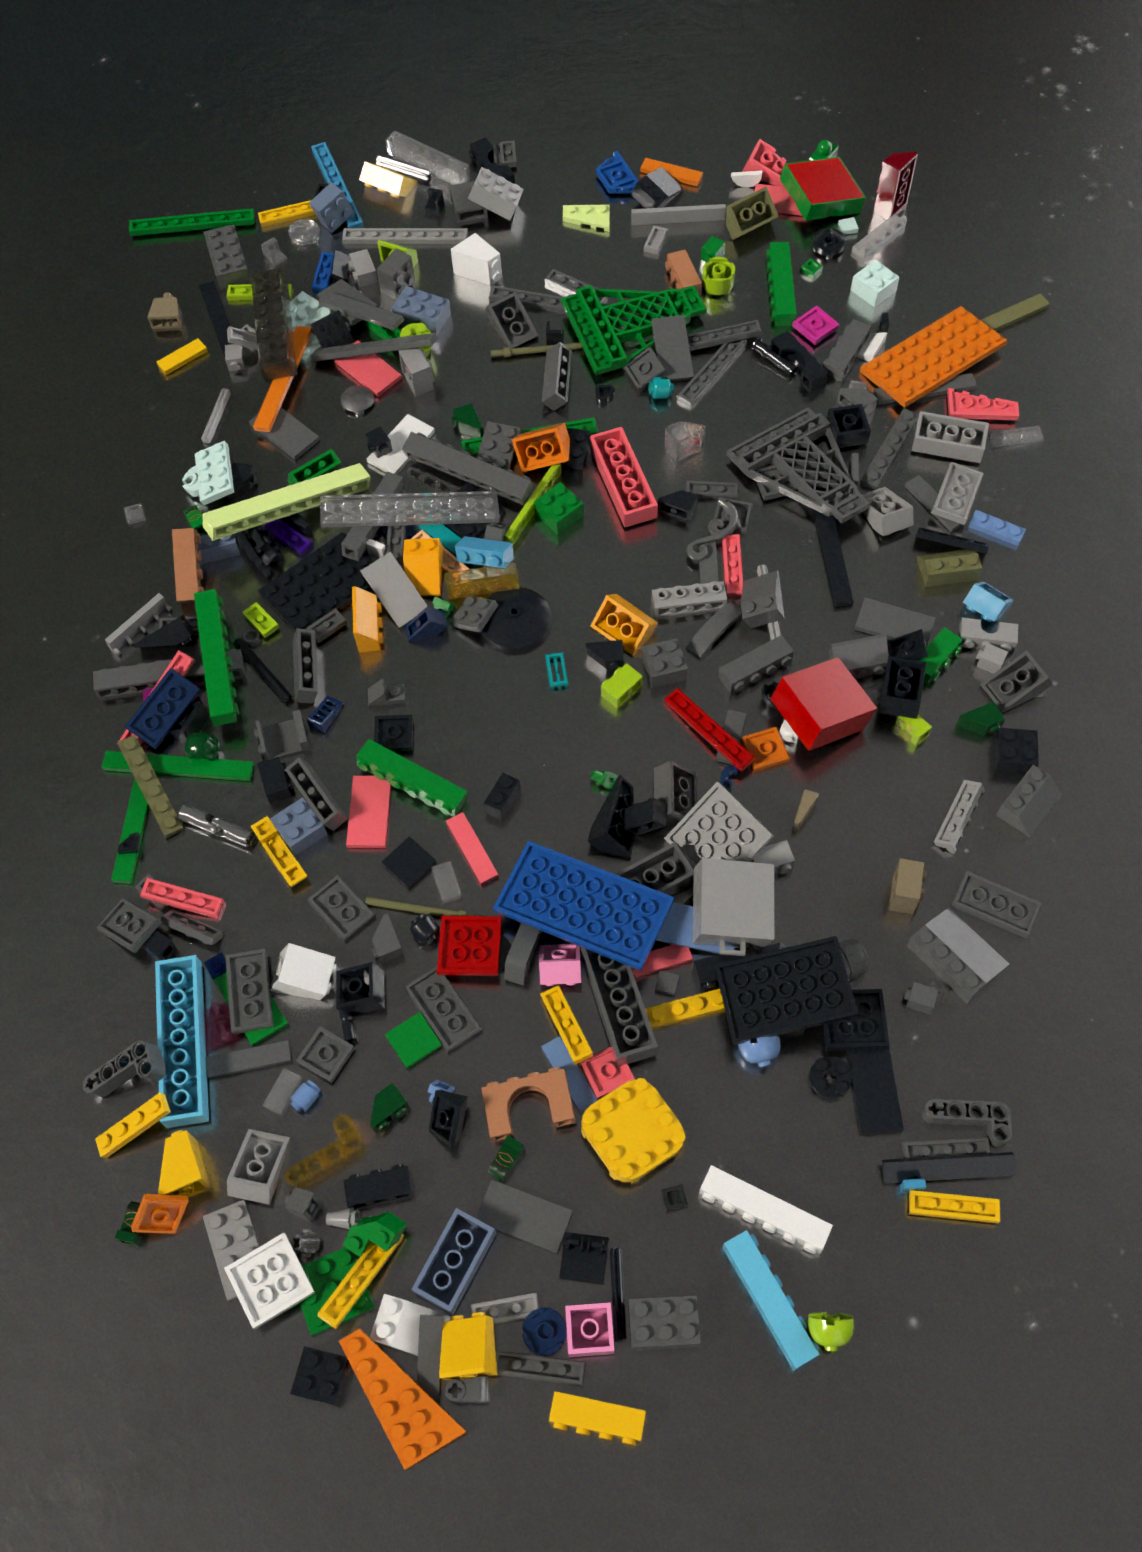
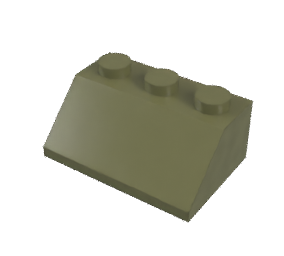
M767 186L726 206V226L732 240L779 217Z
M968 549L917 556L925 587L977 581L982 571L978 553Z

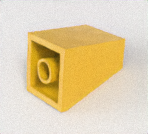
M179 1130L172 1133L171 1137L165 1139L158 1194L182 1195L189 1198L212 1188L197 1140L187 1130Z
M485 1312L472 1313V1318L464 1319L463 1315L450 1317V1321L443 1322L439 1369L440 1379L453 1380L497 1375L493 1317L485 1315Z

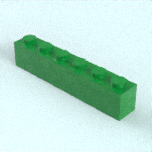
M770 242L769 249H766V259H769L767 261V271H770L768 274V283H771L769 294L772 295L770 306L774 308L772 309V320L775 319V326H792L793 321L796 320V305L789 242Z
M368 739L356 755L357 766L361 770L368 771L378 779L391 783L393 787L406 791L411 797L421 799L428 806L436 807L445 815L456 816L467 801L466 790Z

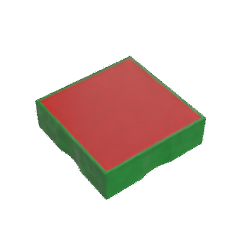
M840 157L784 164L780 181L794 199L805 221L861 213L866 197Z

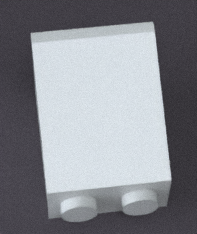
M476 233L451 248L454 274L487 285H492L502 278L500 253Z
M288 943L279 954L270 986L271 992L321 1000L325 995L329 994L331 989L329 980L336 970V964H334L335 957Z

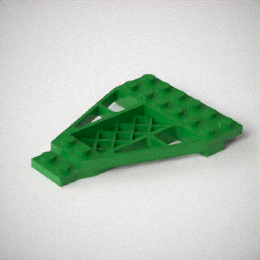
M590 285L578 288L576 294L561 297L563 308L595 375L624 368L647 348L651 347L653 349L655 347L654 339L648 344L643 339V337L653 335L651 321L646 320L647 316L654 319L664 317L661 316L662 313L670 315L669 317L684 315L685 324L687 325L690 323L691 317L706 314V307L694 285L682 289H667L660 292L594 289ZM598 297L617 298L619 302L602 306ZM651 309H655L659 311V313H653L651 312ZM636 313L644 315L643 318L636 316ZM625 317L629 320L628 322L620 320V318ZM632 321L638 322L639 325H638V326L633 325V324H631V322H632ZM616 325H620L624 327V329L621 330L615 327ZM638 340L642 348L627 357L620 343Z

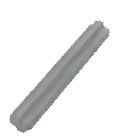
M223 388L220 392L201 437L203 443H211L231 393L229 389Z

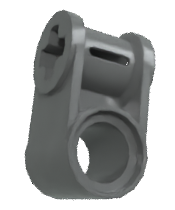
M488 1377L453 1379L445 1386V1396L452 1403L489 1402ZM454 1385H457L458 1389L462 1390V1392L457 1394L456 1398L453 1397L452 1393H449V1390H453Z

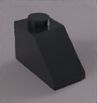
M233 462L231 471L234 493L226 496L228 501L252 490L253 484L257 481V473H255L253 465Z
M680 490L659 497L657 503L658 511L690 522L697 508L698 495Z
M622 640L585 643L587 654L604 668L617 670V668L625 665Z

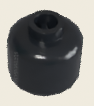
M423 913L411 922L410 931L419 943L427 942L431 944L438 938L436 934L440 931V927L431 915H424Z

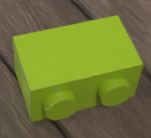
M626 663L623 667L617 668L610 679L603 681L601 684V696L618 709L643 686V676Z

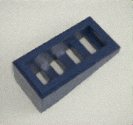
M327 696L307 719L308 726L325 734L344 703ZM329 702H330V703L335 704L336 706H335V707H332V706H330V705H328V704H329Z

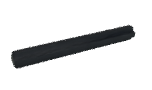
M242 638L235 639L233 645L236 649L241 650L243 657L284 703L290 702L293 696Z

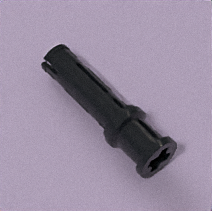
M761 337L753 342L751 350L758 352L762 355L763 359L770 360L789 376L796 372L797 367L776 353L773 346H768Z

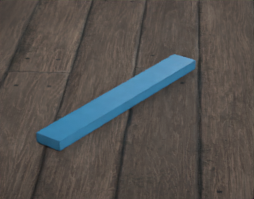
M326 142L311 146L327 184L332 182L341 189L355 212L345 221L347 227H364L363 221Z

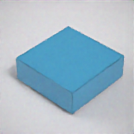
M925 1179L903 1180L900 1184L901 1193H909L910 1190L923 1191L926 1188Z

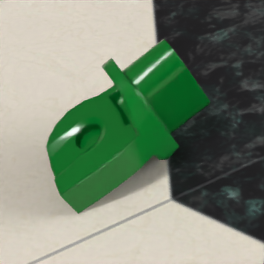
M594 770L590 775V779L596 781V785H603L607 789L613 787L618 775L612 772H600L598 770Z

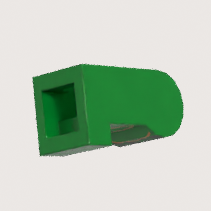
M195 504L183 510L190 526L200 536L207 535L208 533L205 530L201 532L197 530L203 527V514Z

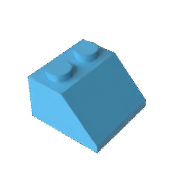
M982 581L973 585L963 603L967 605L966 608L968 610L981 613V617L986 621L995 622L1000 619L1014 600Z

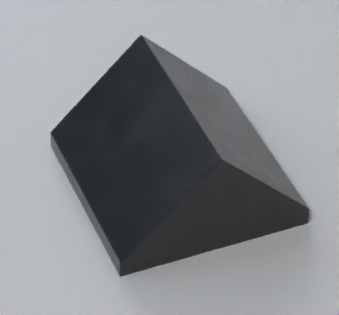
M201 701L193 702L167 736L185 744L190 734L200 732L209 718L204 704Z
M435 1090L428 1131L449 1147H454L461 1137L468 1096Z

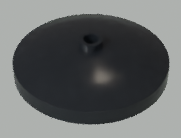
M509 587L501 589L487 598L496 600L498 607L481 631L484 638L492 646L504 651L520 652L535 647L547 636L551 627V611L546 600L537 592L523 587Z

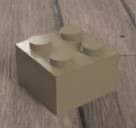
M899 859L893 874L889 904L890 911L913 915L915 909L920 907L925 891L922 885L926 880L927 870H923L924 862Z

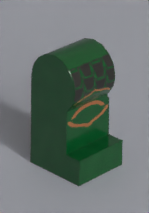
M507 1135L503 1145L496 1154L497 1156L492 1161L488 1173L504 1181L525 1151L524 1145Z
M131 1201L127 1206L121 1228L117 1230L114 1238L120 1243L140 1246L144 1233L132 1232L131 1228L140 1206L139 1202Z

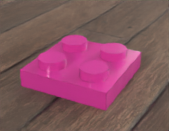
M815 306L793 321L792 327L816 345L838 330L840 324L821 308Z

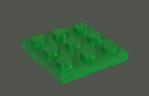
M346 1247L302 1265L315 1291V1294L300 1302L312 1337L333 1328L318 1317V1312L358 1261L357 1255ZM368 1287L340 1324L375 1309Z

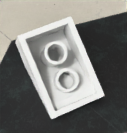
M384 1294L370 1338L378 1345L418 1357L420 1314L443 1315V1322L450 1321L451 1316Z

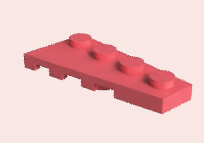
M948 388V411L951 417L986 420H1018L1019 418L1018 402L1000 398L993 400L985 395L974 396L969 395L970 392L962 391V393L955 392L952 388Z

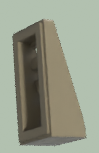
M804 790L792 828L794 832L799 830L817 804L819 793Z

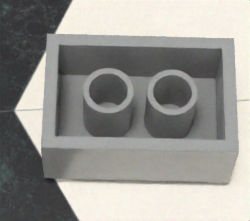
M481 167L468 199L510 221L524 189L517 184L509 182L504 177L492 173L489 169Z

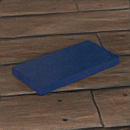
M170 668L124 727L156 750L202 690Z

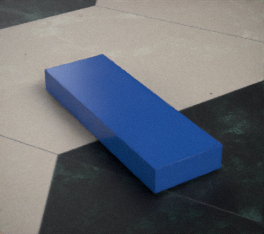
M321 253L311 286L312 291L321 292L330 286L333 253Z

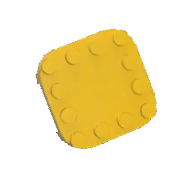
M644 1078L628 1081L591 1104L585 1110L581 1121V1133L584 1139L587 1138L609 1170V1175L614 1180L631 1182V1184L638 1182L641 1177L671 1157H675L680 1152L686 1137L677 1117L658 1091Z

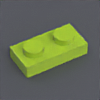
M257 602L242 612L243 616L264 638L279 629L278 623Z

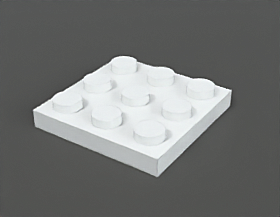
M285 1233L280 1234L224 1268L254 1330L315 1294Z

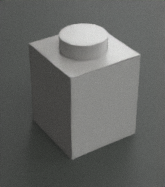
M225 345V361L229 371L245 370V354L241 345Z
M987 643L984 650L980 648L976 657L979 660L977 667L993 674L1001 669L1008 651Z

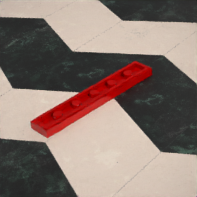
M679 688L664 699V702L740 772L755 761V757Z

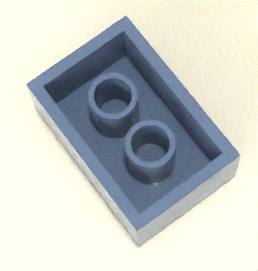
M405 286L391 308L393 313L403 316L404 321L400 325L407 326L412 323H423L431 333H436V335L439 334L451 315L449 299Z

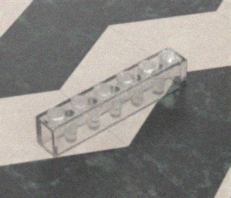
M395 130L385 139L388 155L414 167L430 171L431 175L453 185L466 183L470 180L469 164Z

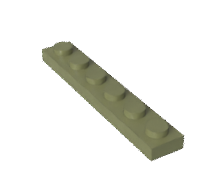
M136 735L118 741V746L164 837L168 838L184 831Z

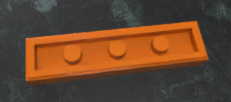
M645 158L640 167V172L649 174L662 167L677 182L698 187L703 177V172Z

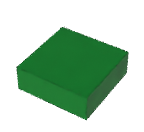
M810 258L800 267V272L813 279L822 271L823 265Z

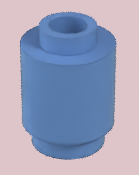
M307 1080L306 1083L303 1082L290 1097L292 1100L290 1105L298 1112H301V1110L306 1112L319 1097L318 1094L321 1089L310 1080Z

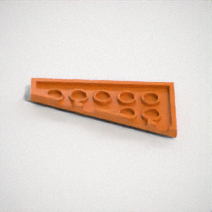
M361 1328L339 1340L404 1470L467 1431L413 1378L405 1373L392 1358L382 1351Z

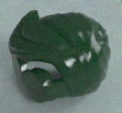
M196 732L187 737L185 753L188 758H202L214 761L218 757L220 744L214 735L207 732Z

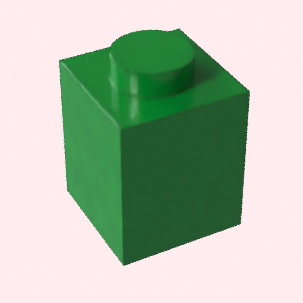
M711 236L702 247L701 260L709 262V259L713 257H722L725 254V242Z

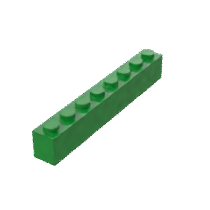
M216 589L194 593L210 718L214 726L237 722L236 714H239L237 703H234V698H237L235 687H232L234 675L229 668L232 667L231 657L227 655L230 647L228 640L225 641V636H228L226 625H223V621H226L224 611L221 610L223 599L221 595L218 596Z

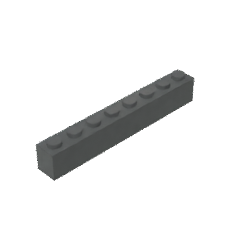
M410 432L402 447L404 454L411 459L521 505L526 504L534 489L531 479L527 476L522 475L520 477L510 469H501L499 465L495 463L489 464L481 457L474 458L466 451H457L455 447L449 444L445 446L434 438L432 440L428 439L420 432L417 434Z
M231 649L227 652L232 661V667H229L230 671L233 672L234 679L244 678L246 675L243 654L240 649ZM193 655L192 658L195 659V663L185 678L190 682L198 681L199 684H205L202 655ZM158 660L152 663H139L132 666H120L118 668L93 671L94 692L98 699L143 693L144 689L155 687L172 660Z

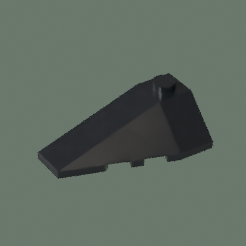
M619 775L592 824L588 842L602 853L628 858L631 856L634 835L624 830L625 808L633 806L634 795L633 785L623 776Z

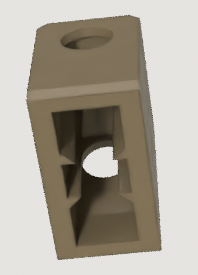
M164 293L163 298L153 299L148 314V320L152 329L182 328L181 309L177 298L173 297L171 293Z

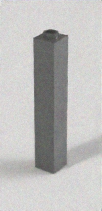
M387 471L341 544L342 556L356 561L360 560L367 549V541L373 539L388 515L389 510L392 509L403 491L404 483L402 476Z

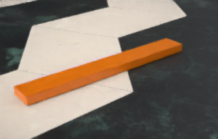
M295 327L253 425L255 431H271L311 337V327Z

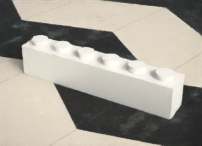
M712 1165L699 1191L704 1200L710 1203L715 1201L721 1204L724 1210L730 1213L735 1211L743 1215L742 1218L750 1223L757 1222L763 1225L762 1228L773 1234L777 1232L783 1235L782 1238L792 1244L797 1242L804 1246V1250L812 1254H816V1252L821 1253L833 1226Z

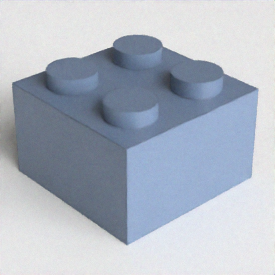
M332 182L309 202L320 223L331 233L355 213L343 191Z
M303 797L270 818L278 834L294 856L327 835L324 825Z

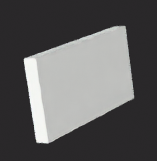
M407 414L388 435L393 451L380 458L371 453L367 458V462L386 473L388 471L398 474L411 460L402 451V447L410 432L416 434L420 432L429 439L435 433V428Z

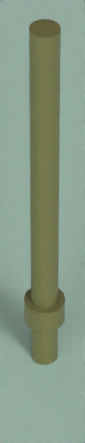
M580 342L564 344L571 350L583 349ZM555 345L512 349L504 347L501 350L490 351L491 357L504 356V358L511 357V355L544 353Z
M366 897L365 901L366 905L440 917L483 916L468 913L466 910L453 911Z

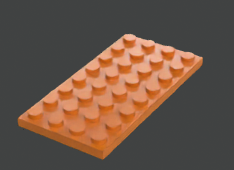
M960 306L862 365L860 372L879 388L881 387L905 408L1007 344V339Z

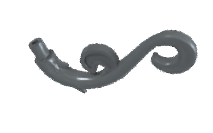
M720 498L717 502L718 505L723 507L726 516L729 515L730 517L727 527L724 528V523L720 519L711 520L708 525V531L711 535L697 539L687 546V555L690 559L702 561L708 554L706 545L702 543L723 539L730 535L737 525L742 527L738 510L730 501L726 502ZM702 544L701 552L698 553L693 550L696 545Z

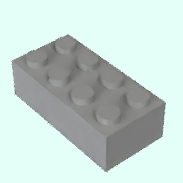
M920 411L911 451L981 463L985 451L989 423Z

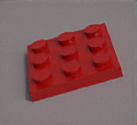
M442 916L437 974L499 976L502 916Z

